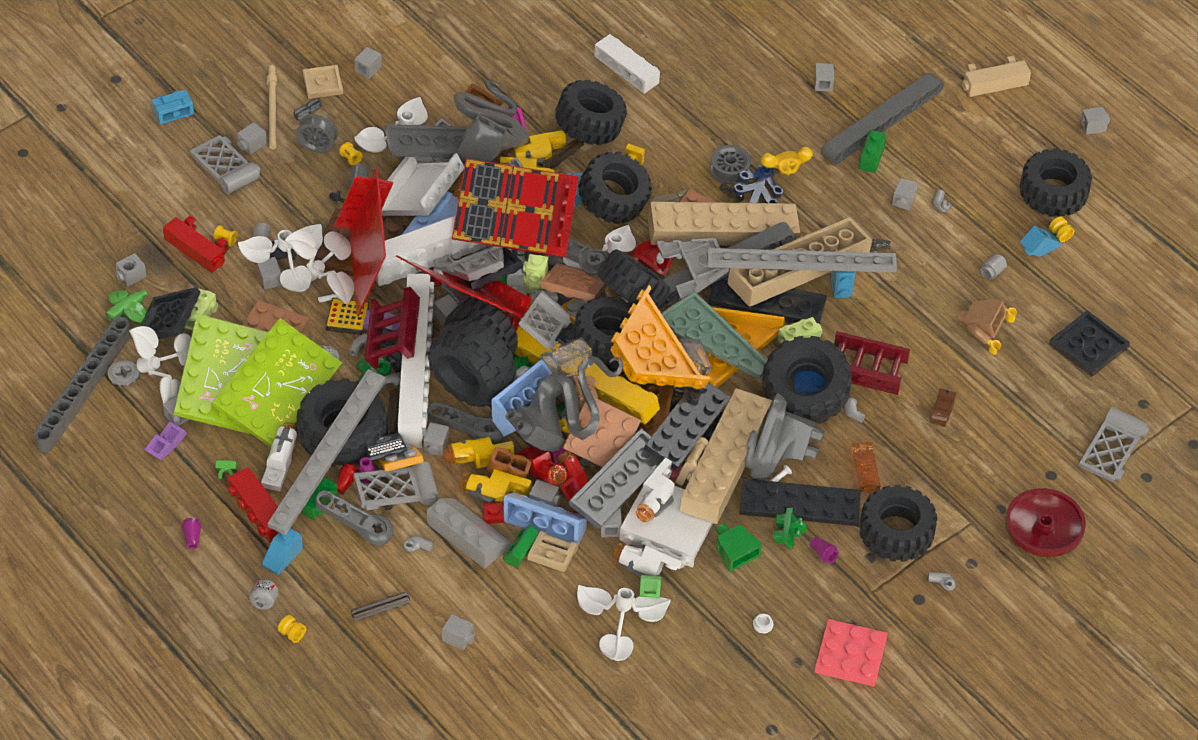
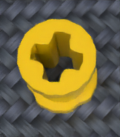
M346 142L339 149V154L347 158L348 163L352 166L358 164L362 159V153L356 151L350 142Z
M219 225L215 229L213 240L217 242L219 239L224 238L228 241L227 245L231 247L237 240L238 232L235 230L229 231Z

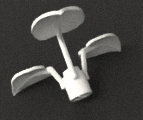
M420 97L406 102L398 109L397 117L399 121H396L395 125H422L426 122L427 111ZM377 127L365 128L355 136L356 143L368 152H381L387 147L385 141L387 137H384V132ZM415 157L417 162H433L431 157Z
M321 224L297 230L306 231L311 234L316 240L315 248L318 250L323 242ZM280 231L278 233V240H275L273 247L272 242L264 236H256L238 242L239 249L244 257L255 263L269 260L270 253L274 252L278 246L282 251L288 253L291 268L281 273L280 282L282 286L287 290L302 292L309 288L311 284L310 271L305 266L294 268L291 255L292 247L284 242L292 233L291 231Z
M629 225L615 229L607 234L602 251L605 252L607 250L609 254L615 249L622 252L632 251L636 246V241ZM563 257L565 265L581 269L578 263Z
M306 231L291 233L284 242L289 244L301 257L310 259L306 268L311 273V281L327 276V282L331 289L345 304H348L354 293L352 279L344 272L336 273L334 270L323 272L325 270L324 263L333 254L339 260H345L350 256L351 245L349 241L340 233L328 232L324 236V244L331 252L322 261H314L318 251L315 248L316 240Z
M140 326L129 330L134 339L136 349L142 357L137 360L138 370L141 373L148 372L149 375L154 374L163 377L160 381L163 403L178 396L180 382L177 379H172L171 375L155 370L159 368L160 361L177 356L180 364L185 366L191 337L185 333L177 335L174 340V348L177 353L158 358L154 356L156 353L155 348L158 346V337L153 329Z
M579 585L577 591L580 607L589 614L599 615L604 609L609 610L615 602L617 609L621 611L617 636L607 634L599 642L601 652L615 661L627 659L633 651L632 640L629 637H620L624 613L632 607L634 612H638L641 619L649 622L659 621L664 617L670 605V599L662 597H637L635 599L633 598V591L629 588L619 589L618 594L614 595L613 600L610 594L603 589Z

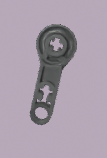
M569 238L566 258L578 263L585 273L592 276L597 275L598 269L609 255L599 249H589V247Z
M433 402L427 408L428 418L431 421L449 426L474 438L490 437L492 444H495L504 437L490 416L477 417L439 402ZM434 409H438L441 411V413L435 415L432 414L431 411Z
M322 491L317 494L315 499L317 509L358 531L368 543L384 545L392 539L393 525L385 516L368 514L328 491ZM321 497H325L329 500L330 503L328 505H323L320 503L319 499ZM341 508L345 509V511L342 514L339 513V510ZM376 527L380 529L378 533L374 532Z

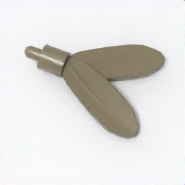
M681 190L676 194L660 195L654 197L650 202H680V199L684 197L688 190Z

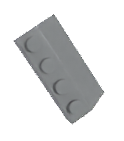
M440 498L427 509V525L484 569L509 549L512 542L456 499Z

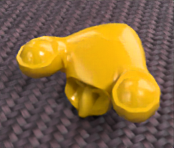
M802 147L798 152L786 151L778 155L765 153L760 162L766 168L779 169L781 174L789 175L798 171L801 164L809 161L813 156V151L808 147Z

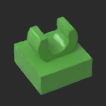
M216 460V469L220 470L218 473L219 479L223 480L225 472H229L231 476L234 474L233 471H238V463L236 461Z
M641 575L639 597L660 598L661 577Z

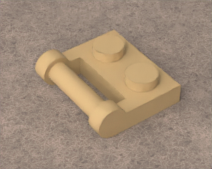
M703 437L698 438L675 483L682 486L686 479L690 481L701 459L700 455L709 443L707 439Z
M541 530L528 554V560L565 572L579 544L574 541L568 542L547 535V532Z

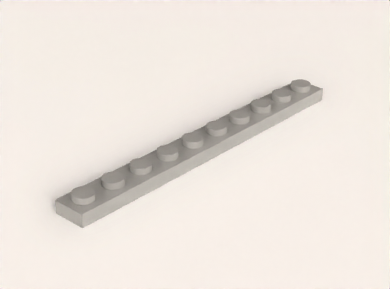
M708 248L707 251L708 267L862 272H896L897 270L896 253Z
M369 369L367 370L269 520L268 527L284 535L287 534L385 383L384 376Z

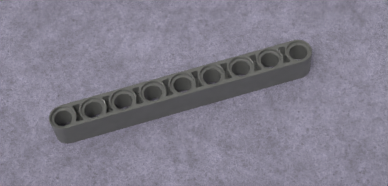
M927 73L828 141L822 147L821 154L833 164L840 163L864 146L870 130L883 133L942 91L944 83L933 74Z
M781 222L727 249L773 250L796 240V235L786 222ZM688 268L663 279L671 288V293L659 309L680 300L676 291V285L693 280ZM727 272L726 274H724L723 276H721L720 278H718V279H717L716 281H714V282H717V281H719V280H721V279H723V278L729 276V272Z
M117 317L112 321L35 430V441L39 451L48 452L54 448L130 339L131 333L129 332L130 326L127 318Z

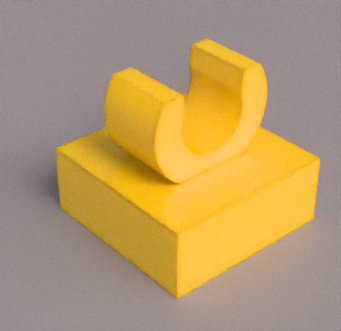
M628 144L625 148V155L631 156V159L634 161L636 159L640 162L639 165L642 166L645 149Z

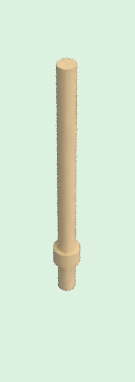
M270 65L267 76V85L269 86V148L274 150L276 149L277 76L275 66Z

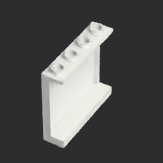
M454 154L448 163H417L415 157H405L387 180L393 182V186L382 208V216H428L464 170V165L458 154Z
M674 486L673 491L674 502L659 516L654 517L653 520L649 519L639 511V504L644 498L642 488L620 528L619 540L643 550L646 545L652 544L686 559L685 566L693 568L695 557L713 523L680 512L681 497L685 489Z

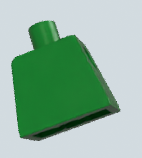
M723 523L717 527L716 532L719 535L716 539V549L729 572L761 556L762 543L743 526L737 525L729 529Z

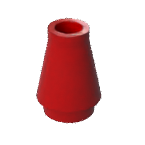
M345 464L340 468L336 482L339 494H345L346 490L354 482V473H358V469L350 464Z

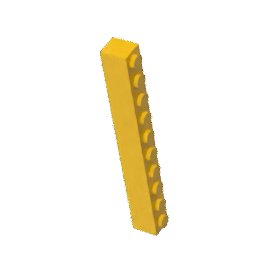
M519 326L516 331L518 345L514 354L524 358L527 356L528 361L534 365L543 359L553 374L563 376L578 374V366L585 359L577 352L570 351L564 345L560 347L562 344H556L553 349L550 347L547 349ZM595 363L587 366L585 375L595 378L596 383L594 387L599 400L641 420L640 422L645 425L660 409L658 398L654 393L643 390L639 385L630 383L622 376L608 377Z

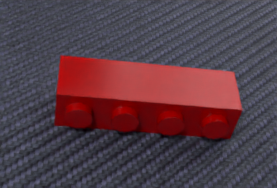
M247 467L228 477L227 490L232 497L234 496L237 499L239 508L246 511L249 521L252 524L255 523L260 536L265 537L270 543L279 533L268 527V522L277 510L278 505L250 468Z

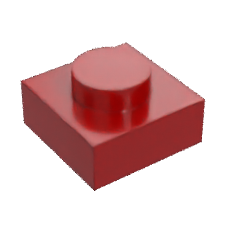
M503 502L483 503L484 522L487 524L504 523Z

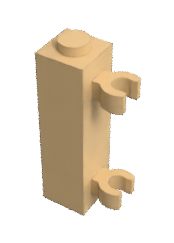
M1014 56L1006 57L1008 63L979 70H976L974 63L968 64L967 68L969 71L965 72L962 87L967 91L969 97L1029 85L1031 72L1025 60L1016 62Z

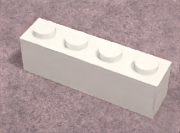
M609 34L595 44L594 57L645 94L659 84L660 71L643 57L636 54L631 48L624 45L619 39Z

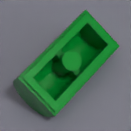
M532 525L522 529L504 555L503 560L511 566L518 567L534 544L538 531Z

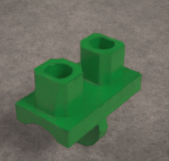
M787 508L786 514L776 516L777 527L783 528V530H775L773 534L775 542L785 543L787 549L793 548L795 537H800V534H804L807 531V525L802 522L803 519L793 515V508Z

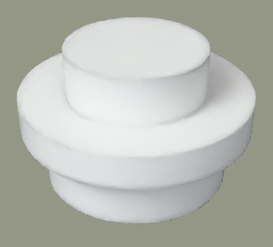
M759 614L753 621V627L759 633H768L773 628V620L767 614Z

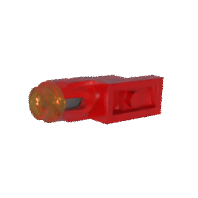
M528 446L514 454L526 457L532 462L528 472L536 479L551 485H559L567 478L565 468L558 463L552 462L548 451Z
M567 451L556 458L558 464L565 471V483L560 485V488L568 502L589 482L584 468L571 451Z

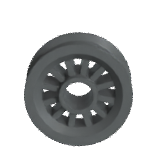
M311 114L301 119L300 126L297 128L295 135L297 141L305 149L317 153H326L333 148L334 141L338 137V130L329 119Z
M725 145L717 148L711 156L710 171L712 176L725 184L740 183L738 180L740 172L747 171L750 173V155L746 150L735 145Z

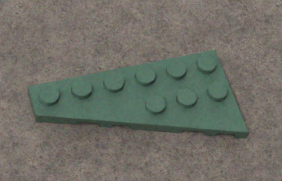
M693 292L661 313L675 335L756 379L762 377L764 364H766L767 360L696 292Z

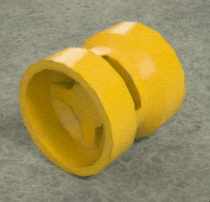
M1062 216L1055 218L1049 225L1050 231L1056 234L1060 242L1069 240L1075 232L1071 225H1067V221Z
M287 615L279 623L278 631L283 635H287L288 639L293 643H297L306 633V626L302 623H297L293 616Z

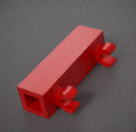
M191 215L184 222L175 217L163 226L164 240L209 272L213 273L225 263L224 253L229 250L225 245L228 241L221 238L214 244L195 230L197 225L194 224L196 219Z

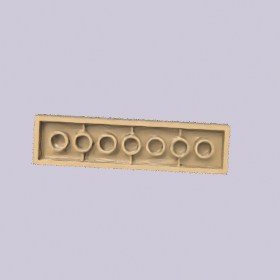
M650 202L647 214L651 245H657V241H664L666 243L680 240L681 242L692 241V239L716 238L719 246H733L781 222H786L796 235V239H799L800 236L796 204Z
M849 217L773 250L870 253L872 239ZM730 268L728 284L750 307L832 271Z
M737 388L735 389L681 497L680 512L714 524L718 523L745 468L746 446L752 430L757 432V441L761 435L772 404L770 399Z

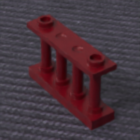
M411 287L404 288L402 300L381 306L375 298L371 299L364 359L374 369H378L380 357L395 352H401L407 359L414 357L420 297ZM402 308L399 315L384 319V313ZM400 322L399 329L382 334V328ZM398 337L397 344L380 349L382 342Z
M836 331L834 344L838 347L839 351L841 350L843 353L845 349L857 351L853 365H849L851 384L898 395L902 377L897 376L901 362L908 364L910 349ZM864 353L875 356L871 370L860 367ZM882 358L894 360L890 374L878 372Z

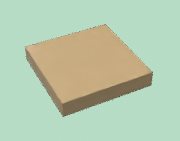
M338 65L302 69L308 99L343 94Z

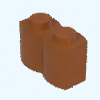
M495 448L486 470L490 474L495 469L526 478L532 462L526 457L513 455L506 449Z

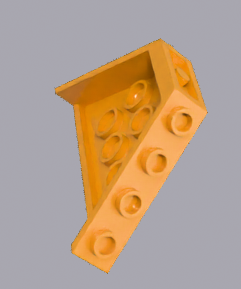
M650 285L645 291L642 289L636 298L639 301L638 304L633 303L628 311V314H630L629 319L625 317L620 325L622 331L620 333L616 332L611 340L614 343L610 349L614 357L622 359L623 371L630 382H637L638 384L652 383L658 386H688L695 389L705 388L711 379L709 376L701 375L649 296Z
M712 307L758 352L777 337L779 328L784 326V317ZM683 339L684 346L689 348L690 359L695 361V367L699 373L701 372L702 375L709 376L711 379L709 383L716 388L721 386L739 370ZM704 366L706 371H702L701 367Z

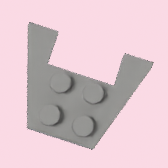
M716 238L692 239V241L681 242L680 240L666 243L664 241H657V247L663 259L682 253L693 280L676 285V291L680 300L693 292H700L729 272V268L708 267V248H720Z
M486 245L487 249L460 260L454 261L449 255H445L433 260L435 268L467 281L478 280L481 276L495 273L504 267L503 248Z

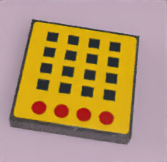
M332 298L326 322V331L357 335L364 334L363 323L366 312L370 308V302H365L358 317L355 300H350L348 304H345L341 299Z

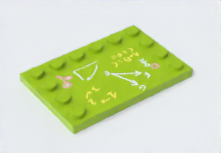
M197 314L173 415L250 434L211 404L268 332Z
M280 318L213 400L211 405L271 448L279 427L292 429L297 423V410L300 409V402L304 396L310 393L316 385H323L325 381L330 380L341 367L342 362Z

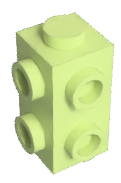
M530 254L528 261L524 262L523 272L525 274L523 285H526V293L543 290V288H540L541 280L548 274L547 256Z
M198 288L201 293L185 328L193 330L197 314L210 317L212 313L216 312L218 308L216 294Z
M813 317L803 319L797 323L779 328L778 342L781 344L786 340H794V337L803 336V338H810L811 336L821 337L822 328Z

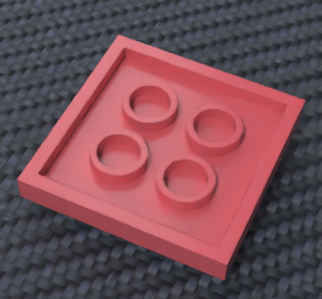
M828 619L814 673L875 687L888 633Z

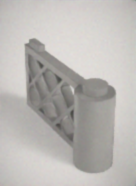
M219 135L190 150V155L220 183L226 194H230L260 178V167L253 162L249 163L231 146V141L226 136L222 137ZM218 143L222 144V148L213 146ZM207 152V155H198V153ZM211 152L220 153L219 156H210ZM231 153L232 157H223V154ZM208 161H217V164L209 165ZM221 162H230L229 166L220 165ZM233 163H242V165L233 166ZM218 171H227V173L220 176Z
M542 290L530 304L531 306L518 324L547 349L549 347L553 349L557 344L555 338L562 327L565 329L571 323V314Z
M1111 407L1104 423L1081 459L1079 467L1113 483L1115 480L1120 481L1125 472L1122 468L1138 441L1142 437L1146 438L1150 430L1147 427L1148 423ZM1105 429L1113 431L1115 436L1105 438L1103 432ZM1128 438L1133 442L1130 445L1123 446L1121 439ZM1117 440L1119 447L1110 449L1108 442ZM1104 443L1106 450L1097 452L1095 446ZM1122 452L1123 459L1114 460L1112 453ZM1109 455L1111 461L1101 463L1099 456ZM1096 458L1098 464L1089 465L1085 462L1087 459ZM1113 466L1115 472L1111 475L1105 472L1104 468Z
M428 462L387 472L379 470L354 473L353 475L361 507L366 508V510L378 509L379 506L419 501L422 504L433 505L439 499L435 479ZM408 474L409 479L405 482L398 478L399 475ZM387 477L391 480L388 482V484H385L384 482L380 481L379 478ZM360 479H367L371 483L367 487L360 483ZM393 482H396L400 484L402 488L398 491L392 488L391 485L393 484ZM374 484L383 488L380 493L371 489ZM407 488L408 490L412 491L414 495L407 496L402 492ZM386 491H389L395 496L393 498H387L383 496V494ZM369 493L376 498L365 501L364 496Z

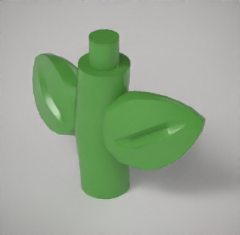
M124 289L112 291L109 294V302L114 306L105 312L106 317L112 323L115 318L121 317L124 314L128 320L142 323L146 310L141 303L144 302L143 298L148 296L147 292L143 289L139 293L135 291L129 295V292Z

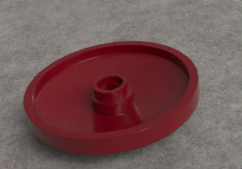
M1036 488L1027 490L1012 500L1007 509L1005 525L1012 541L1024 551L1041 557H1057L1073 551L1080 544L1085 533L1086 520L1081 507L1068 495L1053 489Z

